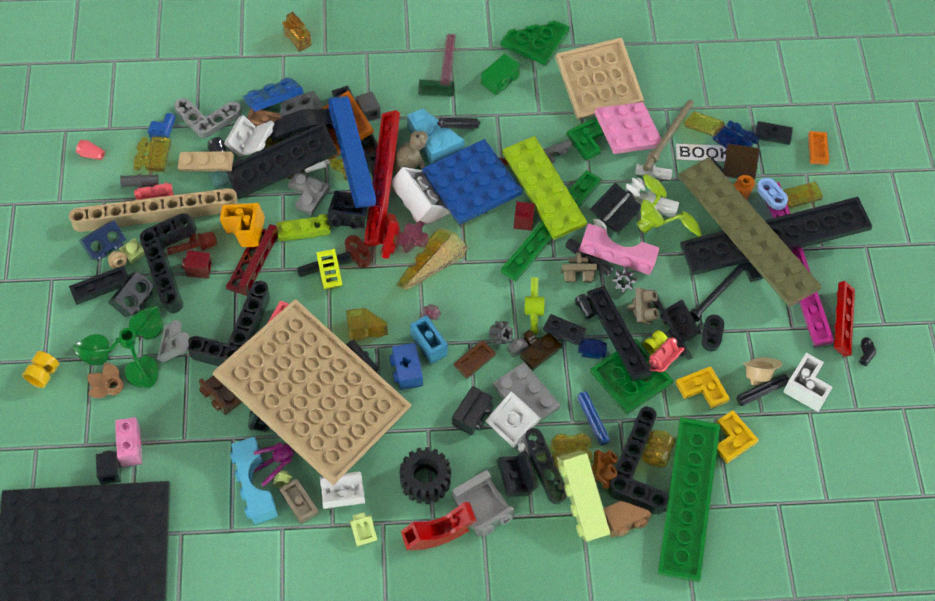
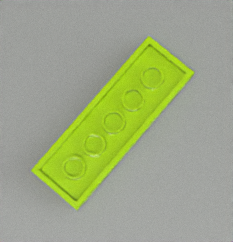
M535 136L502 150V154L530 201L535 203L534 208L553 240L587 226L585 217Z

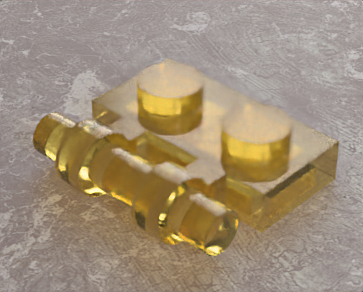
M141 137L140 142L137 144V155L133 159V169L139 171L141 166L145 164L147 171L164 172L171 147V139L152 137L150 143L148 138ZM149 151L148 156H144L145 152Z

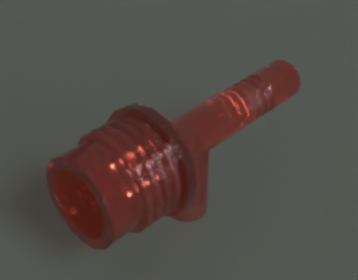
M213 231L198 233L197 236L195 233L189 237V242L169 247L167 252L168 255H172L196 247H201L202 251H205L213 246H217V239Z

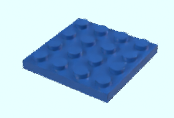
M485 139L422 168L423 175L458 225L523 194L522 188Z

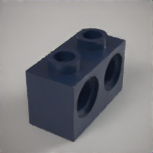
M111 220L79 239V242L90 259L100 260L107 256L106 252L110 249L115 251L122 247V242L127 239L115 220ZM110 231L116 234V239L113 242L107 238ZM94 241H97L100 245L97 252L91 249V244Z

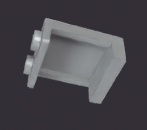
M488 470L452 490V499L457 506L463 502H470L477 520L471 527L478 537L483 534L485 536L489 535L495 530V527L500 524L505 525L513 518L514 508L512 506L509 507L491 481V475Z

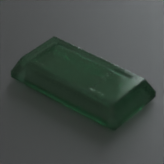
M419 79L418 95L453 96L454 81Z

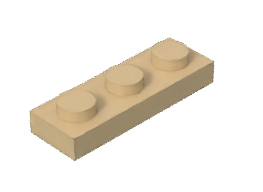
M231 151L180 152L178 170L180 172L232 171L234 154Z

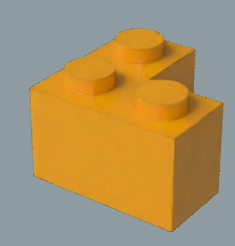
M259 203L222 205L220 222L226 233H235L241 247H258L265 219Z

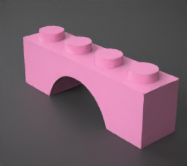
M588 224L579 251L651 275L659 247L644 242L634 247L620 246L608 237L606 229Z

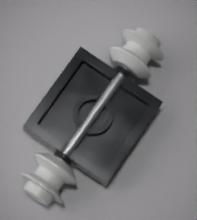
M638 177L636 179L631 178L633 183L631 185L626 184L627 192L617 183H614L590 208V211L599 218L593 219V225L606 229V232L607 225L616 234H619L641 210V204L633 196L640 197L639 191L646 190L644 187L645 183Z

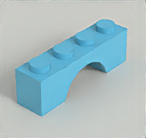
M255 436L231 444L233 451L230 452L232 463L237 465V470H234L237 481H241L242 488L239 491L242 500L247 502V507H244L247 518H251L256 525L279 517L270 491L259 490L252 484L254 470L263 463L261 454L254 455V451L260 450Z

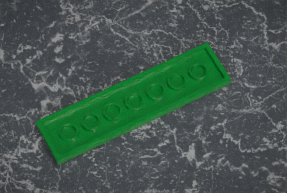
M683 417L679 419L658 575L700 582L720 424Z

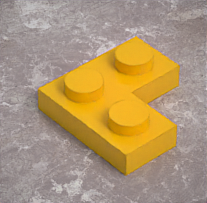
M711 366L679 378L675 382L684 399L702 393L711 409L729 402L730 398Z
M733 410L717 420L716 424H720L721 430L727 435V438L718 443L717 453L726 464L758 443L759 439Z

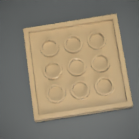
M622 37L556 54L555 58L577 120L595 116L596 108L644 102Z

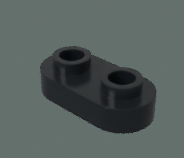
M713 314L708 316L704 323L701 345L710 352L718 350L722 342L724 320L719 315Z

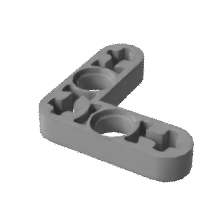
M180 98L174 104L179 117L200 138L210 137L241 116V107L237 102H229L207 117H204L188 99ZM191 116H198V119L195 121L189 120ZM221 117L223 121L217 123L214 119Z

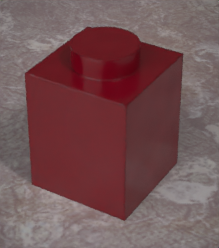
M516 201L513 229L532 231L535 203Z
M187 250L186 258L182 260V269H185L186 276L210 277L212 267L210 252Z

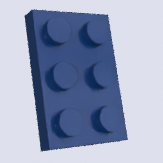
M283 78L279 83L267 84L260 90H251L243 98L245 103L256 112L304 94L302 86L293 78Z

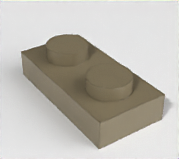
M298 479L279 489L300 524L319 514Z

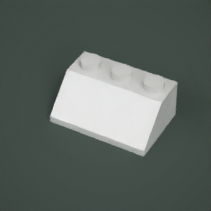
M402 167L391 180L394 192L400 196L403 205L410 210L416 222L430 224L450 214L423 175L422 170Z

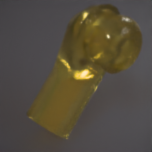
M333 158L330 161V166L334 170L343 173L344 179L348 181L343 161Z

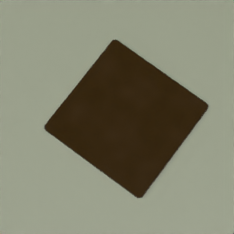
M728 144L723 174L736 178L748 175L755 180L760 148Z

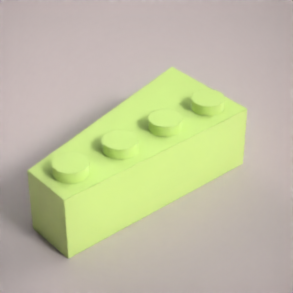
M578 450L557 457L559 471L566 484L564 488L572 503L570 509L573 517H576L578 522L576 529L579 537H583L585 541H590L609 535V527L587 453Z

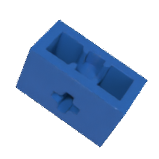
M410 343L392 347V354L389 355L391 366H395L396 372H393L395 384H399L400 390L423 386V375L416 344Z

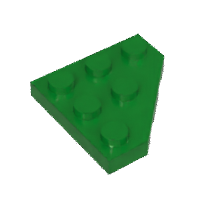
M554 20L549 21L545 25L525 26V29L516 31V29L508 30L501 40L500 46L547 66L569 33L570 27Z

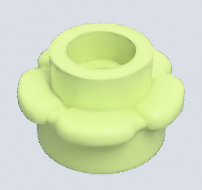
M281 470L273 478V485L282 488L291 482L292 476L287 471Z

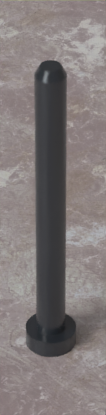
M743 263L739 264L696 309L690 310L695 322L702 318L701 314L745 270Z

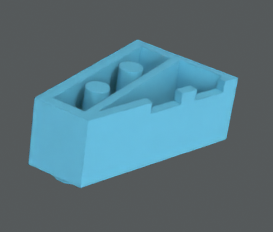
M420 109L407 115V129L411 134L414 131L427 132L426 146L421 150L430 164L464 149V140L449 128H440L437 125L439 120L426 110Z

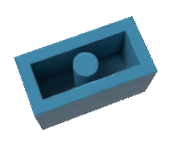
M427 315L410 324V336L430 364L447 356L448 344Z

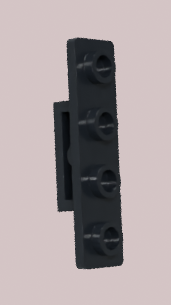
M657 293L658 300L653 302L656 309L660 308L662 312L660 317L665 325H669L670 330L668 332L671 338L673 337L677 340L678 347L685 348L680 355L682 357L685 355L689 360L692 359L685 342L701 333L683 299L666 308Z

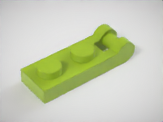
M321 214L318 217L277 222L279 242L329 235L331 230L327 224L328 215Z

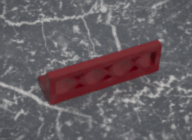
M269 224L267 229L263 228L262 234L264 236L258 247H246L226 285L227 290L245 296L248 295L252 284L256 281L278 238L277 226ZM256 249L253 257L251 258L249 254L250 251ZM246 264H249L246 271L243 273L242 267ZM241 279L238 284L239 287L233 285L236 280Z

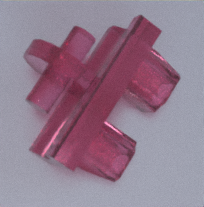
M418 221L415 225L407 223L404 233L399 231L398 236L395 238V243L403 246V252L408 253L415 246L425 247L429 243L428 234L422 231L425 222Z

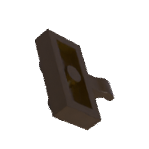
M528 330L523 334V339L529 348L520 355V358L534 371L562 348V344L549 333L537 341L535 335Z

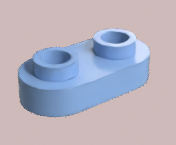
M762 178L757 186L758 193L771 208L775 210L784 209L788 202L785 192L773 179Z

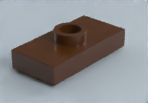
M482 340L454 363V367L468 379L495 357L496 352Z

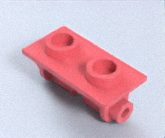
M167 182L154 185V187L149 186L134 190L136 200L174 195L172 184H167Z
M668 338L661 345L662 349L658 348L649 357L650 370L657 372L665 371L685 348L678 347L675 338Z

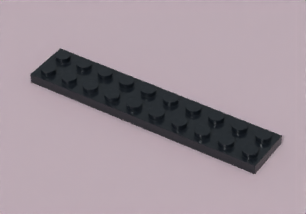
M859 197L764 220L790 250L872 230V224ZM724 231L680 242L681 250L692 276L749 261Z

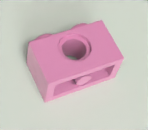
M136 417L115 420L117 458L121 467L141 465V434Z

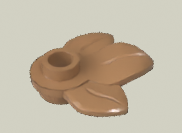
M106 362L104 364L103 373L87 375L88 382L93 387L88 392V395L93 398L117 395L124 388V383L119 378L118 368L111 363Z

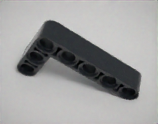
M186 213L153 225L140 233V241L160 301L171 313H177L183 308V300L165 247L195 234L197 226Z
M256 281L252 284L227 344L200 336H193L188 339L190 357L193 360L219 367L256 334L270 300L268 284L264 281Z
M646 406L641 408L616 467L617 476L611 479L609 494L616 500L643 508L651 514L659 515L664 512L668 503L667 494L662 490L633 479L657 416L656 411L652 407ZM642 417H648L650 421H646ZM636 434H642L644 437L640 438ZM629 450H633V451H635L637 454H636V455H633V454L629 453ZM626 467L630 469V472H625L621 468ZM614 485H621L624 489H617ZM634 492L641 493L643 497L635 496ZM653 500H659L662 505H656Z

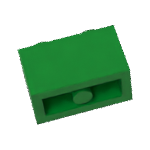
M504 53L481 73V85L497 95L504 91L512 81L518 79L520 76V64Z

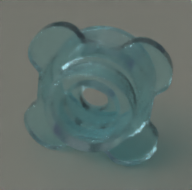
M226 171L209 173V178L212 179L214 187H223L230 181L226 176Z

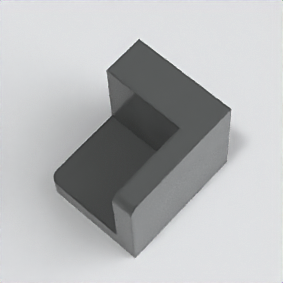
M372 91L356 96V102L368 121L381 118L380 105Z

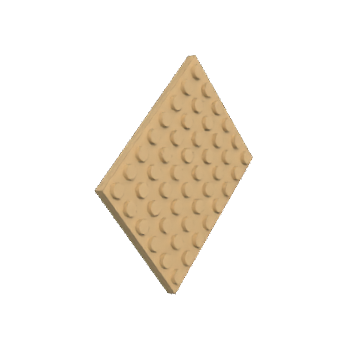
M296 299L213 372V375L333 486L412 406Z

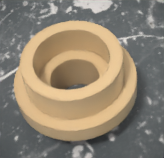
M121 251L112 252L108 257L109 266L112 269L125 266L127 256Z

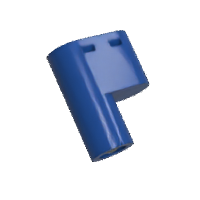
M166 113L163 122L152 121L148 129L149 138L168 141L176 119L175 115Z

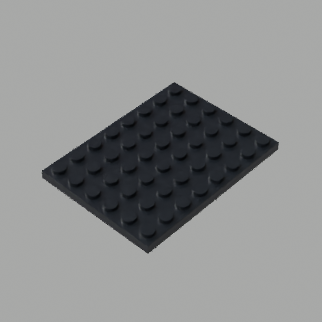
M170 481L2 490L0 506V601H167Z

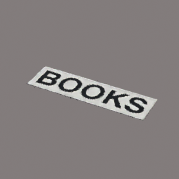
M676 144L677 160L702 161L708 157H713L715 161L725 162L727 146Z

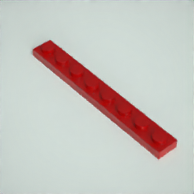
M397 110L382 113L372 180L376 204L375 206H369L364 238V245L367 247L383 244L400 121V112Z

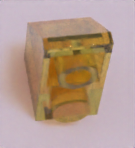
M368 309L346 310L349 340H362L367 337L380 338L388 335L387 322Z

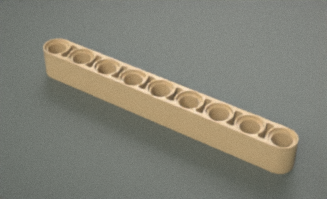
M219 189L80 207L70 211L69 219L75 231L85 232L96 230L111 220H115L118 227L162 222L182 213L188 214L191 218L221 214L222 205L238 204V200L233 189Z

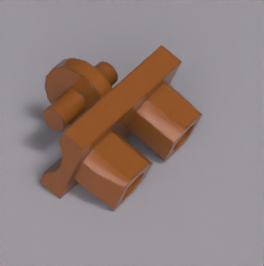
M598 449L594 452L591 469L595 482H601L603 488L607 489L610 487L611 479L617 476V471L612 465L617 462L618 457L611 450L603 453Z

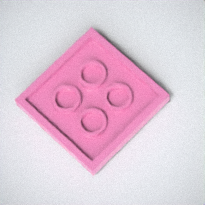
M643 102L596 108L594 112L613 154L654 149L661 140Z

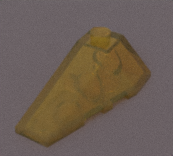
M438 228L423 245L425 247L423 253L416 255V263L407 268L396 285L404 290L410 289L461 259L468 247L454 232Z

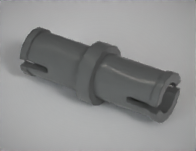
M141 173L132 176L120 175L121 187L138 186V188L159 185L158 174L141 175Z

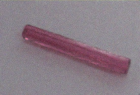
M448 33L446 35L440 79L442 86L450 85L456 40L455 34Z

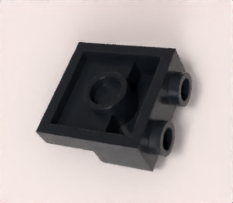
M334 191L328 209L327 224H332L334 227L341 225L350 226L352 229L365 228L369 207L356 208L350 192Z

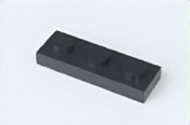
M123 265L70 285L69 288L76 305L119 289L128 278V274Z

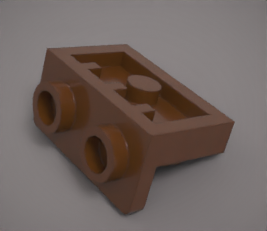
M214 375L206 381L202 378L199 380V391L205 398L209 397L212 400L211 404L216 411L219 412L221 410L224 415H227L243 403Z

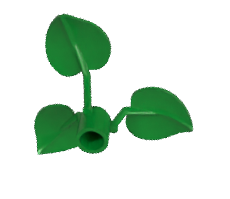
M149 307L134 315L129 321V328H124L120 331L119 338L115 339L116 341L110 348L109 341L103 335L93 334L85 337L79 343L73 345L76 355L87 364L101 365L108 361V352H111L120 343L123 348L131 350L134 362H130L125 368V377L128 382L139 387H153L158 378L157 363L150 356H143L138 360L134 345L136 337L140 335L144 339H152L161 333L162 319L159 307Z

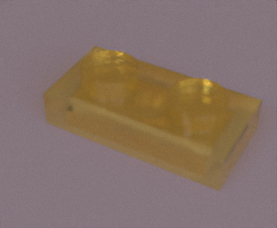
M816 181L783 190L788 197V208L812 203L823 198V194Z

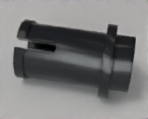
M581 294L575 298V305L579 306L585 319H590L596 315V312L588 301L589 297Z

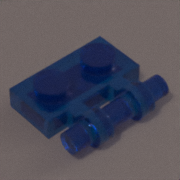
M731 120L713 136V141L726 149L728 144L752 147L753 143L756 145L760 140L755 136V133L745 130L738 122L734 123Z

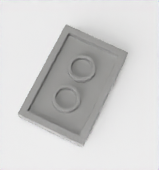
M525 362L493 382V387L503 399L511 391L514 392L542 418L539 422L560 409L561 405Z

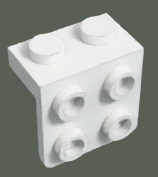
M242 115L237 119L224 145L238 157L250 155L256 151L259 152L264 148V142L267 137L273 132L274 123L269 121L255 126Z

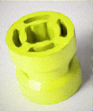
M657 330L652 334L651 339L647 338L643 341L642 345L652 355L658 348L662 349L661 345L668 338L663 332Z

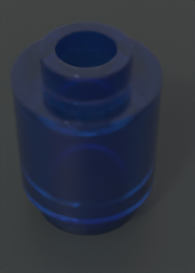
M583 338V342L580 341L578 353H581V357L593 359L606 357L607 342Z

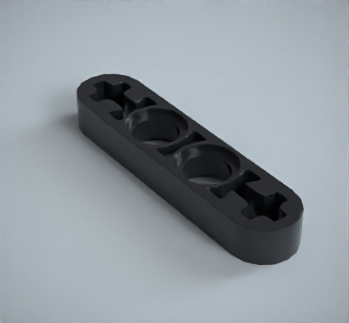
M530 428L524 434L523 442L547 498L553 504H560L567 497L564 488L565 484L542 432L537 428ZM531 434L532 436H537L535 442L534 440H529ZM543 452L546 455V460L543 462L539 461L536 458V453ZM546 470L553 472V480H547L544 477ZM555 482L558 483L555 486L549 487V485H552ZM555 489L557 492L562 493L560 497L553 495Z

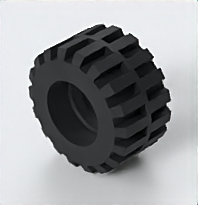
M425 447V450L417 448L415 453L413 450L409 452V457L405 456L403 463L400 465V485L403 493L406 496L409 495L411 501L417 499L419 504L422 501L430 504L431 500L435 503L439 501V496L441 498L445 496V491H449L451 484V466L449 460L445 459V455L443 453L438 454L437 449L430 451V447ZM429 469L434 471L437 477L431 482L424 483L415 479L414 475L419 470Z

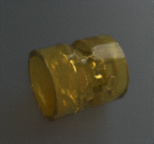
M661 430L651 431L647 441L648 446L644 449L642 460L653 467H666L670 452H672L676 441L675 438Z

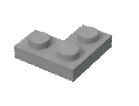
M302 172L296 173L288 184L290 189L302 194L295 204V208L311 216L330 189L329 184Z
M174 320L165 325L157 360L164 363L186 352L188 349L189 334L181 332L182 322Z

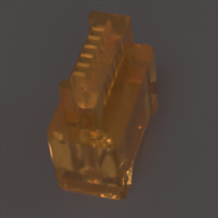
M294 12L287 14L286 20L282 22L284 35L301 52L312 45L311 34Z

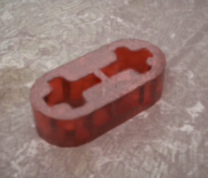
M350 235L345 239V250L350 252L353 261L359 267L369 266L372 262V255L363 241L356 235ZM350 243L356 244L357 249L350 245ZM360 253H361V255H362L363 257H366L367 259H366V260H364L363 258L360 259Z

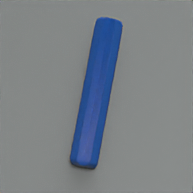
M586 391L579 393L577 399L599 445L608 444L610 438Z

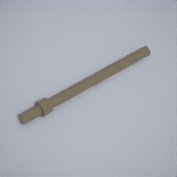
M692 100L686 102L654 151L649 153L647 161L642 167L644 171H649L652 165L658 161L660 153L694 105Z

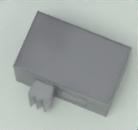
M523 337L507 346V351L513 358L528 349V344Z

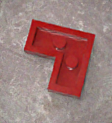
M390 213L387 214L385 236L381 249V258L389 259L390 254H394L395 243H393L394 236H398L400 229L396 216Z

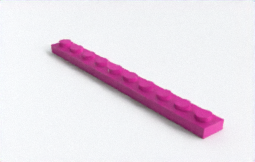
M765 201L771 219L790 214L788 205L782 210H775ZM803 249L791 250L810 272ZM815 292L801 300L799 304L813 346L817 347L833 344L834 338L818 292Z

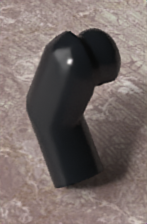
M864 337L861 339L863 356L860 358L859 363L862 366H867L876 355V349L871 339Z

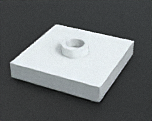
M511 391L485 422L513 448H516L526 431L533 428L542 418Z

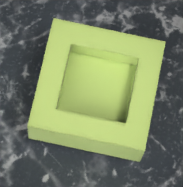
M135 238L119 248L127 256V260L131 264L145 255L142 245Z

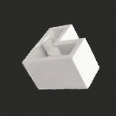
M806 353L783 392L819 412L833 388L816 378L824 362Z

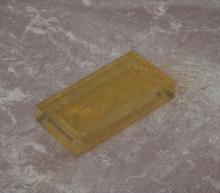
M695 111L684 122L685 127L714 137L725 126L724 121Z

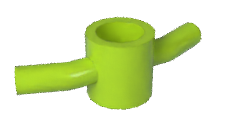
M531 277V296H525L524 315L530 316L531 332L533 334H538V316H544L545 308L544 297H538L539 277Z

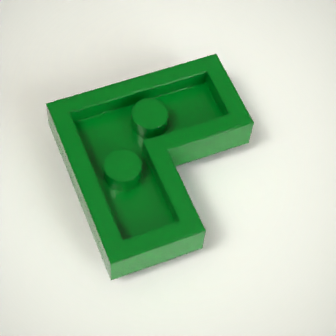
M597 117L567 131V137L585 161L601 154V149L594 139L605 134Z

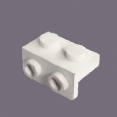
M360 471L346 473L334 486L323 476L320 477L324 509L365 503Z

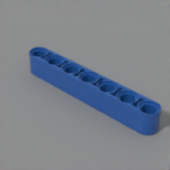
M349 97L329 98V111L354 205L356 208L375 206L376 196Z

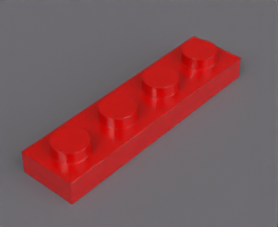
M846 281L838 282V291L836 293L837 307L836 323L834 326L835 340L833 344L834 348L846 357L852 355L855 289Z

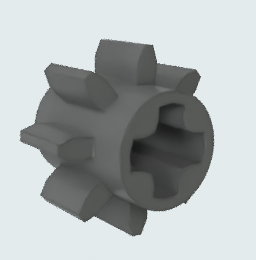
M495 321V324L490 327L489 337L494 339V344L506 345L507 341L512 339L513 328L508 327L509 322Z

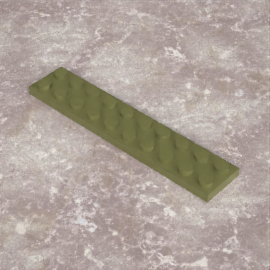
M709 157L678 174V178L788 307L793 306L821 289V284Z

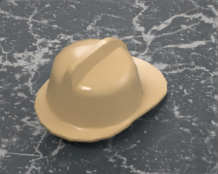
M767 357L755 358L743 363L746 366V377L750 379L751 385H760L763 382L771 381L774 371L783 365L780 360Z

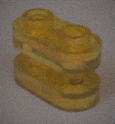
M579 433L571 436L557 434L551 439V448L557 451L552 454L556 466L559 465L557 457L578 450L587 453L590 464L593 463V453L588 451L592 447L591 437L587 436V434Z

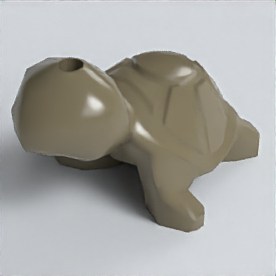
M414 131L410 135V142L402 144L395 152L393 170L396 173L402 167L415 169L417 166H420L421 169L425 167L419 150L426 146L427 132Z

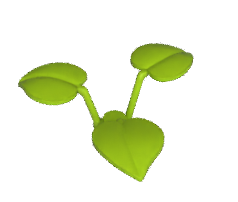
M644 173V182L656 194V199L653 204L646 199L642 201L641 219L637 221L639 229L647 233L653 227L658 228L675 219H681L686 228L701 237L702 232L699 224L694 217L685 211L666 220L663 219L662 215L656 210L655 205L661 197H667L666 190L656 178Z

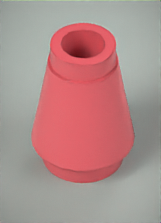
M81 139L77 145L76 153L81 157L101 161L104 158L105 150H102L87 139L85 141Z

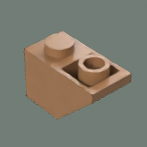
M623 501L603 508L611 537L617 535L622 537L635 527L637 529L645 527L651 516L648 510Z

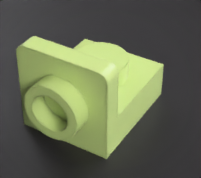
M365 512L353 515V519L349 520L356 546L377 541L371 516L365 515Z

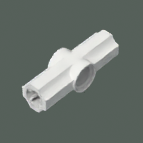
M652 191L639 192L640 197L633 196L640 204L644 199L653 204L656 199V194ZM661 197L655 208L661 215L673 217L676 216L679 202Z

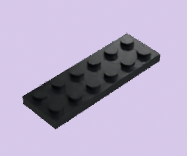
M323 122L233 163L232 171H226L239 200L339 153Z

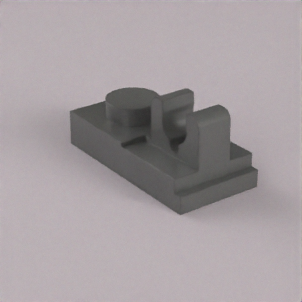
M570 140L543 150L553 164L555 163L553 154L557 153L558 156L565 154L572 145Z

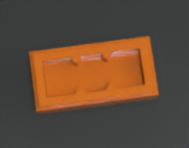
M809 131L810 164L828 165L827 132Z

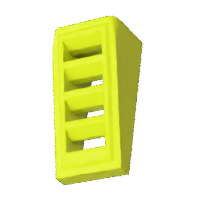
M335 249L316 252L323 290L343 286ZM332 255L333 259L323 261L321 259V257ZM334 262V266L323 268V264ZM335 270L336 272L328 275H325L324 273L325 271ZM337 277L336 281L326 282L328 278Z

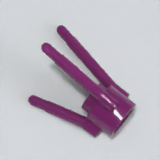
M279 442L276 445L254 451V455L274 450L272 453L273 457L257 466L254 473L274 461L277 463L281 462L262 482V486H265L288 463L292 462L291 458L294 454L287 443L282 444V442Z

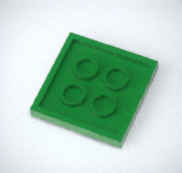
M635 338V343L650 367L649 357L651 354ZM614 352L590 369V373L627 415L672 385L674 381L666 371H651V376L632 382L617 352Z

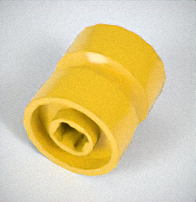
M37 351L31 360L32 364L27 366L22 376L30 384L39 388H45L51 379L50 374H54L60 363L50 354Z

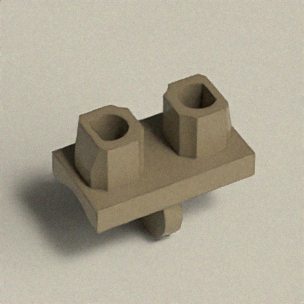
M576 252V258H569V263L576 264H562L561 273H563L565 283H574L576 281L575 273H582V282H593L597 264H581L588 263V258H581L580 252Z
M635 288L636 298L632 299L633 304L628 305L627 310L633 312V317L637 318L638 323L651 325V321L659 318L658 310L650 308V302L658 300L657 292Z

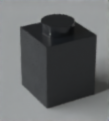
M108 450L96 454V474L101 485L121 482V465L117 458V451Z

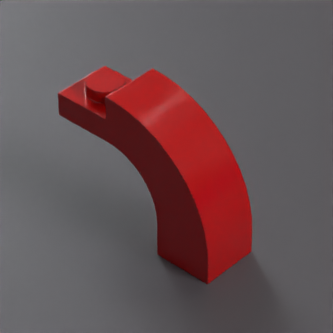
M463 502L441 518L426 522H412L400 532L407 550H423L448 543L469 531L468 527L477 520L470 502Z

